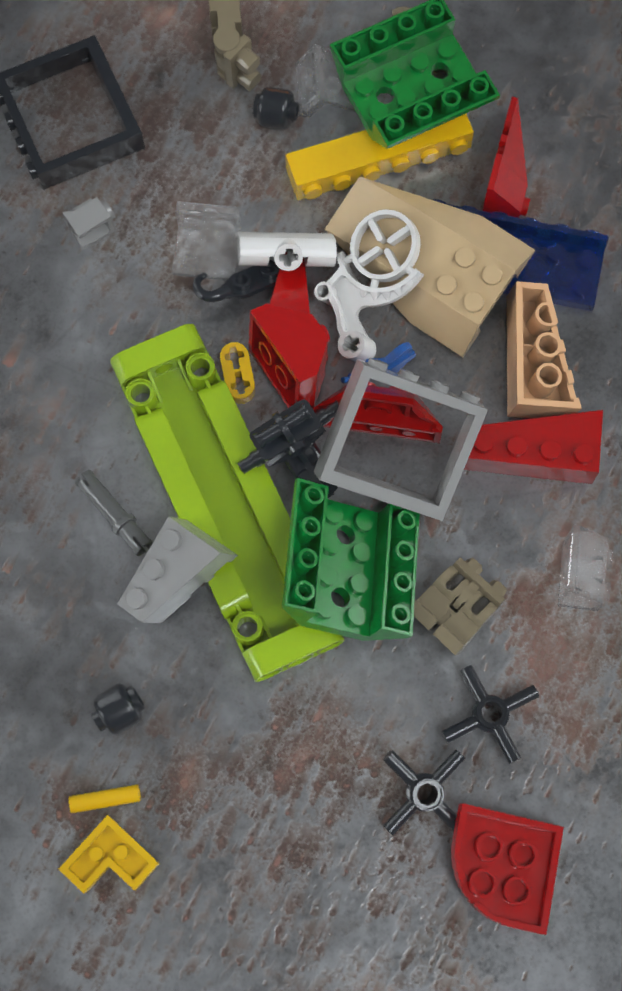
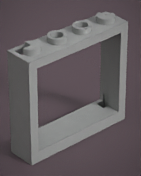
M369 358L368 362L357 359L313 472L320 481L443 521L488 409L479 403L480 397L462 390L460 395L449 392L450 386L431 379L430 384L418 381L419 375L402 368H400L399 373L387 370L388 364L378 359ZM370 378L467 413L433 498L336 465Z

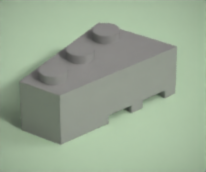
M168 517L117 604L142 623H162L191 598V594L203 583L209 582L214 577L215 572L238 555L188 520Z

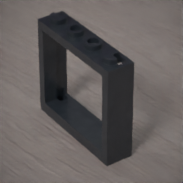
M95 35L0 72V106L6 105L8 112L4 113V117L11 131L17 129L19 137L14 139L22 156L28 154L31 161L26 163L33 180L39 178L44 190L145 149L142 132ZM91 62L123 128V132L43 164L11 93Z

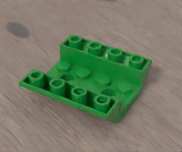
M429 0L330 44V50L344 92L370 138L386 149L500 98V94L486 70L476 73L453 34L455 18L444 0ZM442 69L446 71L448 76L443 79L435 78L432 75V71ZM383 93L392 96L393 101L384 104L377 100V96Z
M297 478L294 483L282 608L300 626L362 641L412 637L420 514L392 504H388L378 513L329 500V486ZM337 530H341L348 535L349 544L340 542L337 537ZM332 592H337L343 597L344 607L335 605L331 598Z

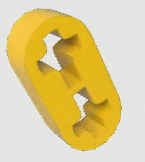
M231 342L226 344L220 352L224 381L235 403L245 404L251 401L255 395V382L249 353L243 344ZM232 353H237V356L241 357L239 358L240 368L234 369L232 361L229 360ZM242 377L243 385L246 386L245 393L239 394L238 390L235 389L237 388L236 378Z

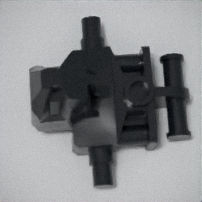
M302 399L280 414L278 411L272 414V419L250 432L249 437L257 449L237 463L242 472L245 474L264 463L271 467L285 462L295 480L300 478L329 486L328 498L333 496L338 486L320 481L313 471L321 453L315 441L326 432L323 426L335 417L339 407L338 402L334 401L325 408L322 407L314 412L309 402Z

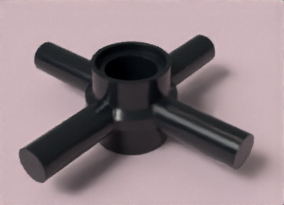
M472 665L460 670L476 702L472 708V716L441 731L447 744L476 729H480L486 733H493L509 764L521 759L505 726L509 720V712L539 698V693L535 686L531 685L502 700L497 696L487 694ZM485 706L496 708L499 713V720L494 723L486 721L482 716V708Z
M455 749L432 774H416L393 750L388 752L383 761L406 783L405 795L407 801L383 826L394 835L417 810L422 812L434 811L454 831L457 814L443 801L444 789L442 784L466 758ZM424 784H430L432 787L431 795L425 800H418V789Z

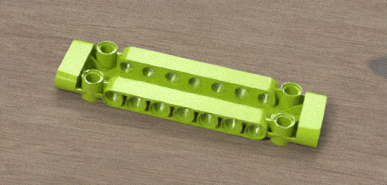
M194 324L179 326L114 355L110 360L111 366L135 416L134 420L178 518L188 520L238 555L215 572L214 577L208 584L224 619L228 621L254 681L260 682L341 645L345 641L343 636L300 626L282 608L291 519L265 464L259 467L256 466L245 474L237 464L257 448L250 439V432L225 381H221L215 368L214 360L209 355ZM200 368L209 370L208 374L201 377L194 375V372ZM146 393L150 395L145 402L134 401L139 394ZM247 622L257 626L256 633L250 637H244L239 633L241 625Z

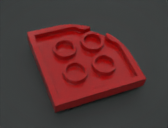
M464 803L459 804L452 839L451 860L457 884L464 897L481 915L497 924L547 935L564 827Z

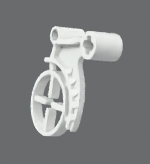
M379 210L366 216L354 230L350 242V255L346 256L344 252L337 253L338 270L327 282L318 283L314 289L315 297L333 307L335 312L337 330L340 334L338 340L339 353L354 362L357 359L365 361L369 358H374L376 354V344L368 337L359 320L360 310L366 307L388 305L401 299L424 276L419 270L413 268L420 253L421 242L419 232L414 223L400 212ZM384 218L400 219L407 225L388 237L387 242L395 246L411 235L412 245L407 259L400 265L393 251L386 248L384 249V254L394 271L382 275L368 272L364 266L382 255L383 249L375 246L360 257L359 246L363 234L370 227L377 241L385 244L386 238L376 221ZM353 262L359 272L372 279L370 287L361 284L356 279L349 263ZM405 274L409 275L397 284L378 288L379 282H391L403 277Z

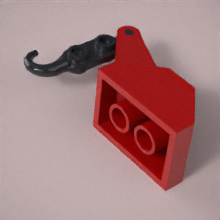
M304 257L301 265L292 271L281 270L275 261L269 260L268 266H251L231 275L220 288L213 291H207L201 287V282L207 278V273L199 274L194 279L192 287L194 294L205 302L214 303L231 298L245 299L274 287L270 304L266 303L250 310L249 351L288 408L302 399L307 400L312 408L315 407L325 377L330 335L327 328L323 324H319L315 317L310 314Z

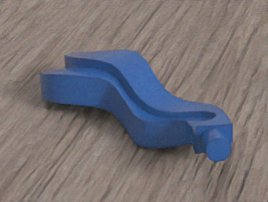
M406 342L396 347L387 356L372 359H378L387 363V370L398 373L400 368H403L410 360L415 358L416 353L412 349L411 344ZM351 373L347 377H342L341 383L348 384Z

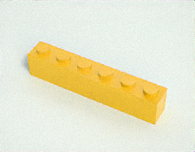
M464 114L386 149L373 141L368 132L364 130L285 154L286 171L297 201L302 199L311 200L325 192L345 190L352 184H355L359 176L374 181L381 175L391 172L400 173L411 166L421 163L430 164L440 157L450 154L460 155L471 148L474 131L467 114Z

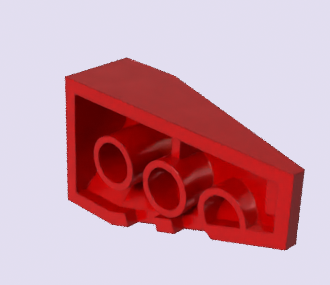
M512 96L481 216L489 221L517 227L519 217H526L531 198L525 197L528 183L518 97Z

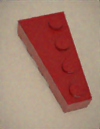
M603 410L484 424L481 426L464 470L592 484L599 474Z

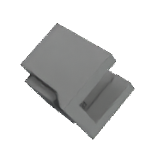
M97 197L94 199L90 198L75 207L73 211L62 212L67 227L83 250L115 232L112 219L115 218L113 210L106 201L101 203Z

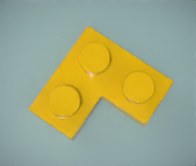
M107 815L58 870L83 894H86L109 868L136 891L160 863L115 820Z

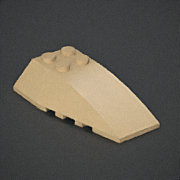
M359 176L325 230L327 233L333 234L337 244L350 255V242L354 230L366 216L379 210H394L410 219L419 232L421 242L420 253L413 268L419 270L424 276L408 294L392 304L410 324L463 358L480 334L481 330L479 327L512 278L519 276L534 254L535 249L480 215ZM384 218L376 221L386 238L385 244L377 241L370 227L362 236L359 246L360 257L375 246L383 249L382 255L364 266L372 274L382 275L394 271L384 254V249L389 248L393 251L400 265L405 262L410 253L412 245L411 235L395 246L387 242L388 237L407 225L404 221L397 218ZM405 274L403 277L391 282H379L378 288L397 284L409 275Z

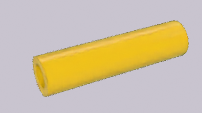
M139 784L69 796L71 814L141 802Z

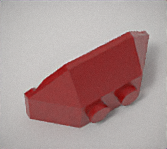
M368 382L350 431L440 444L443 426L418 395L393 386L389 388L379 387L372 382ZM347 385L313 407L314 412L322 407L325 408L334 401L340 404ZM334 418L323 427L331 428Z

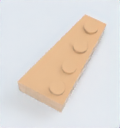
M516 281L506 297L507 417L540 418L578 413L582 407L579 397L576 398L573 384L575 381L572 370L568 369L564 354L566 348L563 339H560L557 329L558 319L549 286L543 283Z

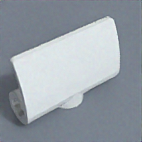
M235 232V238H238L239 266H268L269 257H274L276 265L284 271H292L298 268L302 263L303 257L306 267H334L336 264V239L331 233ZM290 248L287 255H282L285 254L286 249Z

